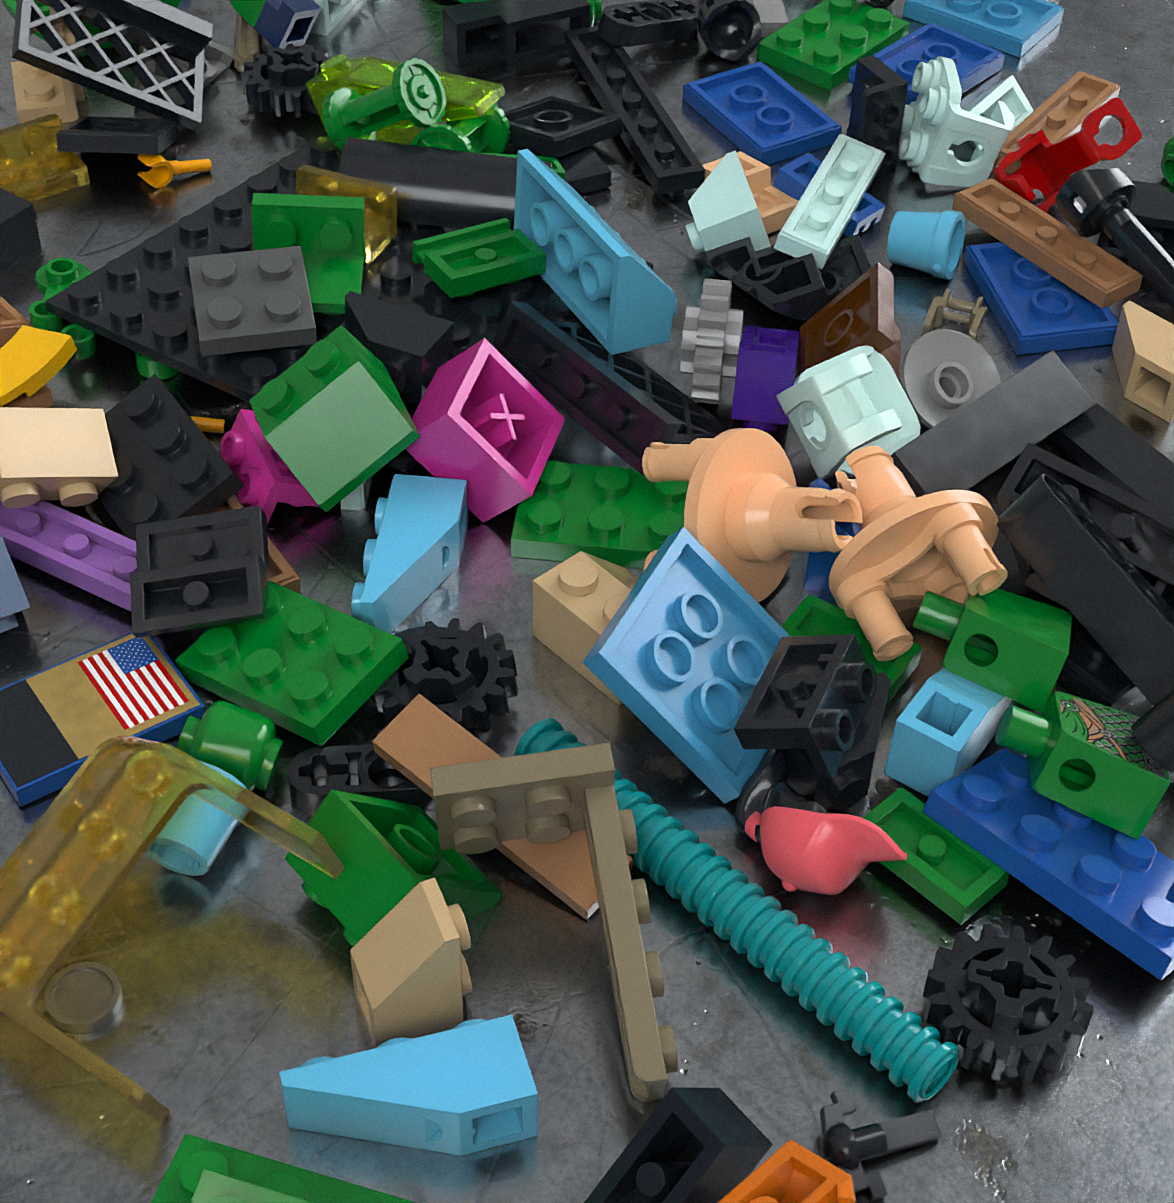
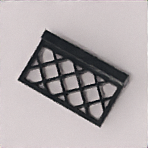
M17 0L12 58L161 118L175 119L179 125L195 131L201 125L204 48L212 40V23L159 0H35L56 11V13L46 17L33 0ZM80 20L99 27L102 32L92 36ZM64 22L78 42L67 46L53 26ZM39 31L53 49V52L47 53L28 45L29 35ZM126 39L144 46L147 51L137 55ZM110 41L124 61L113 64L99 45ZM86 51L100 71L94 72L84 68L75 54ZM168 55L189 62V71L181 73ZM154 60L168 80L158 83L144 63ZM131 69L145 89L141 91L129 86L120 73ZM175 87L187 103V109L175 105L165 91Z
M510 302L492 346L539 393L641 475H645L642 467L644 450L646 447H651L650 444L652 442L691 444L697 438H715L717 435L730 429L629 351L611 355L582 322L549 321L526 302Z

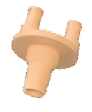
M752 428L729 429L715 438H697L691 444L652 442L650 444L651 447H646L644 450L642 467L649 481L689 482L685 500L684 527L758 603L767 598L780 584L790 565L794 551L816 553L823 551L841 552L853 537L837 535L835 522L863 523L860 502L854 494L839 488L828 490L815 487H797L793 469L786 453L771 435L762 430ZM658 550L652 551L647 556L644 571Z
M873 445L858 449L845 457L848 466L851 467L856 477L855 479H849L843 471L835 472L838 488L854 494L859 500L863 523H858L861 531L849 541L836 558L831 568L828 582L829 589L837 605L844 610L847 617L857 620L874 651L873 654L876 660L889 661L903 655L913 645V636L907 631L897 612L920 606L926 590L963 604L967 592L971 596H975L977 593L982 596L997 589L1006 580L1008 572L1000 564L992 551L999 532L997 526L999 521L991 505L982 495L968 490H945L916 497L902 472L894 465L893 458L882 447Z

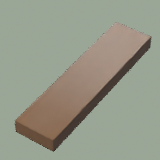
M1078 71L1009 133L1005 144H1003L994 161L993 167L1007 153L1013 152L1017 148L1016 141L1028 133L1042 129L1051 143H1055L1081 131V125L1085 117L1107 101L1118 98L1121 86ZM1017 159L1005 168L1004 171L1012 174L1020 168L1021 160Z
M993 178L954 195L952 206L954 211L962 212L966 219L1101 309L1139 291L1143 275L1091 241L1081 237L1077 232Z
M418 694L372 741L376 754L432 798L430 768L502 758L421 694ZM586 830L571 831L567 838L547 844L532 843L528 838L499 842L496 849L586 920L599 907ZM627 855L629 871H631L633 859Z

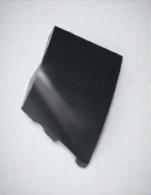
M858 234L838 240L823 269L817 267L813 253L795 258L774 249L775 245L754 251L750 237L703 252L707 265L774 312L802 321L809 320L871 268Z

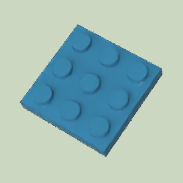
M683 526L666 538L582 663L725 804L739 797L745 783L758 768L768 750L743 749L734 731V727L781 638L791 636Z

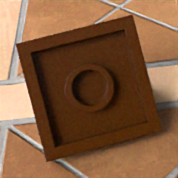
M879 262L800 326L798 376L806 369L856 347L868 345L872 346L875 351L886 358L901 384V333L894 322V275Z

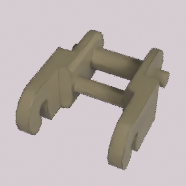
M948 288L943 297H934L924 320L922 335L933 331L934 327L939 328L943 319L968 324V336L977 341L982 331L984 316L988 310L987 307H983L984 297L979 296L976 303L951 297L952 291ZM948 308L970 313V316L949 312L947 310Z

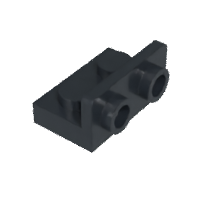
M874 55L857 60L855 80L852 86L849 126L846 136L885 153L876 174L878 175L896 169L909 82Z
M856 635L782 637L734 727L742 748L806 749L819 777H834L845 752L853 744L857 726L868 703L874 699L877 689L874 667L870 662L866 661Z

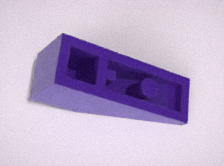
M745 326L738 349L731 419L743 420L744 428L775 431L777 430V424L789 425V417L785 415L776 395L794 384L800 331Z

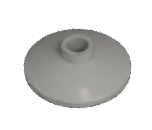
M940 329L922 335L910 345L901 365L902 388L918 419L929 429L1002 383L998 368L989 353L971 337L954 330Z

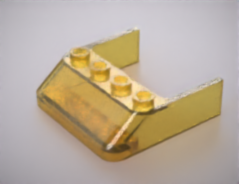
M118 736L104 741L93 750L0 869V1013L162 1124L171 1111L139 1084L38 1015L36 1001L42 988L178 808L191 794H194L334 879H337L344 866L319 831L183 751L166 743L132 736Z

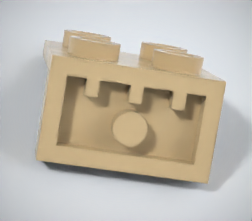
M49 7L50 15L56 13L53 8ZM64 22L53 26L67 46L75 43L74 35ZM11 62L20 128L74 122L79 118L76 102L86 101L83 86L24 62Z

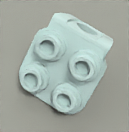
M939 56L928 63L920 62L915 69L912 79V91L919 93L916 102L913 101L909 105L905 104L901 130L902 141L899 150L900 159L907 161V165L912 168V171L918 173L923 182L930 184L972 187L987 180L994 166V161L1014 125L1013 114L1005 103L999 100L991 115L992 120L962 110L960 107L962 89L953 59ZM969 140L977 141L981 144H977L970 162L958 160L954 156V152L948 150L951 144L960 145Z
M872 346L856 347L806 369L796 378L793 386L776 395L785 415H788L801 440L817 477H820L822 480L835 475L837 471L845 472L848 478L855 477L845 457L858 449L873 445L879 446L891 456L895 451L920 436L918 417L897 376L886 358L875 351Z

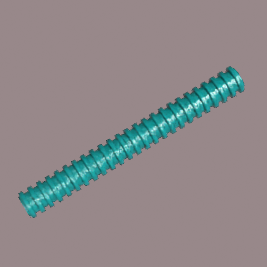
M547 718L540 720L523 734L518 742L514 756L588 745L578 742L577 737L571 731L564 730L561 723L556 719ZM615 768L614 788L618 810H632L637 836V853L627 855L634 860L633 863L641 872L649 873V877L655 884L665 886L666 892L673 899H681V904L687 911L698 912L697 917L700 922L705 926H714V932L722 940L731 939V947L738 954L747 953L749 963L755 968L764 967V974L770 981H782L781 988L788 996L795 997L799 995L798 1002L806 1011L817 1010L816 1018L824 1026L834 1024V1033L841 1041L852 1039V1048L859 1056L870 1054V1063L877 1071L888 1069V1078L896 1087L907 1085V1095L915 1103L928 1100L941 1090L957 1067L960 1053L958 1046L953 1042L940 1043L941 1035L933 1026L922 1028L920 1015L915 1011L904 1013L903 1002L896 996L885 998L886 990L883 985L877 981L867 983L868 975L861 967H852L850 969V960L842 952L832 954L833 947L825 938L815 939L816 934L813 928L808 924L798 925V918L791 910L781 911L782 906L775 897H764L765 892L759 884L748 883V877L743 871L732 869V865L727 858L719 855L716 856V852L711 845L704 842L700 843V839L694 831L684 830V826L678 818L668 817L669 814L662 805L653 804V800L646 792L638 791L635 783L629 779H624L620 771Z

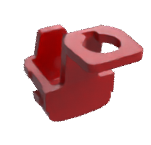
M1116 97L1090 112L1082 122L1081 131L1060 141L1051 143L1042 129L1024 135L1016 141L1017 148L1013 152L1007 153L998 161V164L993 168L994 177L997 182L1030 203L1036 199L1033 190L1038 189L1045 199L1035 206L1046 213L1049 211V207L1056 204V195L1071 177V174L1092 166L1099 161H1111L1121 157L1142 138V133L1123 101ZM1105 116L1116 118L1122 126L1123 135L1116 145L1103 143L1099 146L1094 139V136L1099 133L1100 122ZM1017 159H1020V168L1011 175H1007L1004 169Z

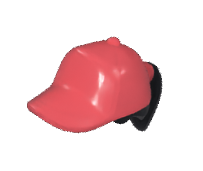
M768 749L763 761L741 790L735 810L737 826L743 834L760 843L765 863L782 880V887L786 891L801 890L824 895H837L849 887L869 863L907 860L908 853L902 851L890 836L877 825L854 815L828 814L826 809L814 801H807L787 784L788 762L784 750Z

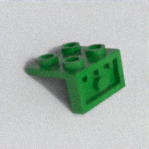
M253 193L251 206L254 250L301 246L313 312L330 316L345 314V296L350 291L359 294L362 292L365 260V197Z

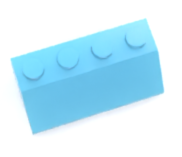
M518 150L514 230L519 229L546 253L545 273L539 275L611 355L669 342L672 318L677 312V301L672 288L661 280L646 264L644 259L639 257L620 235L567 182L530 150Z

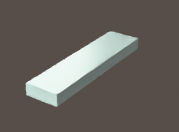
M839 134L781 229L774 249L795 258L813 253L817 267L823 269L877 174L885 153L844 134Z

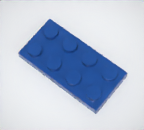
M1005 748L931 790L923 809L924 814L1159 980H1162L1174 970V861L1156 850L1155 845L1148 838L1141 835L1139 840L1038 794L1031 787L1027 758L1013 754Z

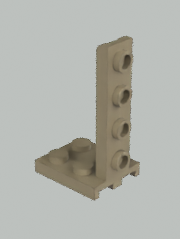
M610 742L430 768L440 850L455 849L461 854H479L496 848L499 842L528 838L532 843L547 844L567 838L571 831L586 830L630 1090L633 1096L640 1101L663 1099L667 1074L678 1072L677 1051L671 1025H657L653 998L664 996L663 975L657 950L644 952L639 925L650 924L651 922L649 899L644 878L631 880L627 854L637 853L638 851L636 829L632 810H618L614 788L615 767Z

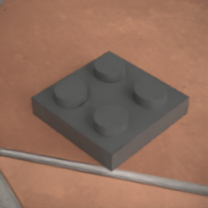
M301 246L188 257L201 357L309 345L317 342L316 325Z

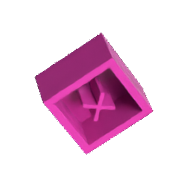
M484 338L437 369L412 417L421 437L405 450L434 477L467 480L468 509L484 523L532 496L565 422V418Z

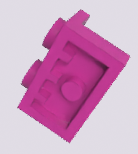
M240 409L231 431H227L224 434L220 445L221 457L244 485V487L237 491L240 503L245 508L261 506L267 516V524L277 502L293 507H319L265 439L254 411Z

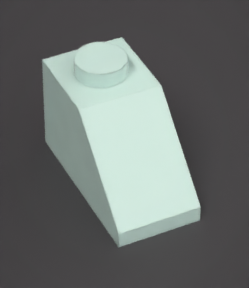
M735 150L727 153L688 201L694 222L685 226L696 254L750 237L754 251L771 246L737 152Z

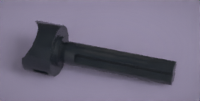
M705 0L700 6L697 16L698 31L705 46L714 54L727 60L737 61L752 54L761 40L762 28L759 13L752 0Z
M1119 167L1078 170L1061 187L1055 198L1057 208L1063 217L1081 237L1088 238L1104 231L1174 310V260L1129 210L1138 192L1135 184ZM1080 197L1087 204L1086 207L1081 206L1075 198Z

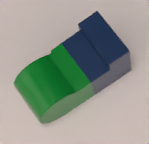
M229 0L233 8L273 47L286 49L287 44H293L294 47L303 46L321 10V7L313 0Z

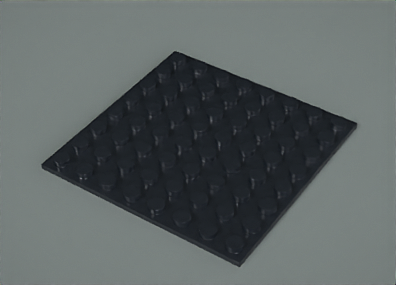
M320 136L313 139L309 144L281 158L277 163L257 175L249 177L247 181L216 197L212 202L181 218L177 223L155 236L147 238L140 245L109 261L105 266L80 281L72 283L68 288L45 301L46 311L249 402L250 399L261 391L267 382L280 376L303 357L313 344L201 357L188 257L254 251L251 206L253 193L336 196L338 171L343 151L339 150L329 137ZM365 217V260L361 294L454 322L453 358L484 338L492 345L510 302H526L549 321L581 322L540 275L524 278L517 283L502 284L480 290L471 296L450 298L424 272L423 263L415 264L412 261L413 241L460 229ZM645 261L646 264L653 270V264ZM313 312L317 342L326 338L340 325L345 328V314L330 316ZM402 400L412 418L418 405ZM403 450L386 465L408 473L419 462L408 451Z

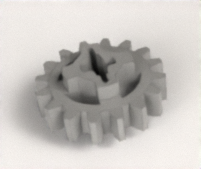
M705 278L700 306H686L681 342L680 373L693 374L691 399L694 402L719 404L722 378L736 377L744 310L730 309L732 281Z

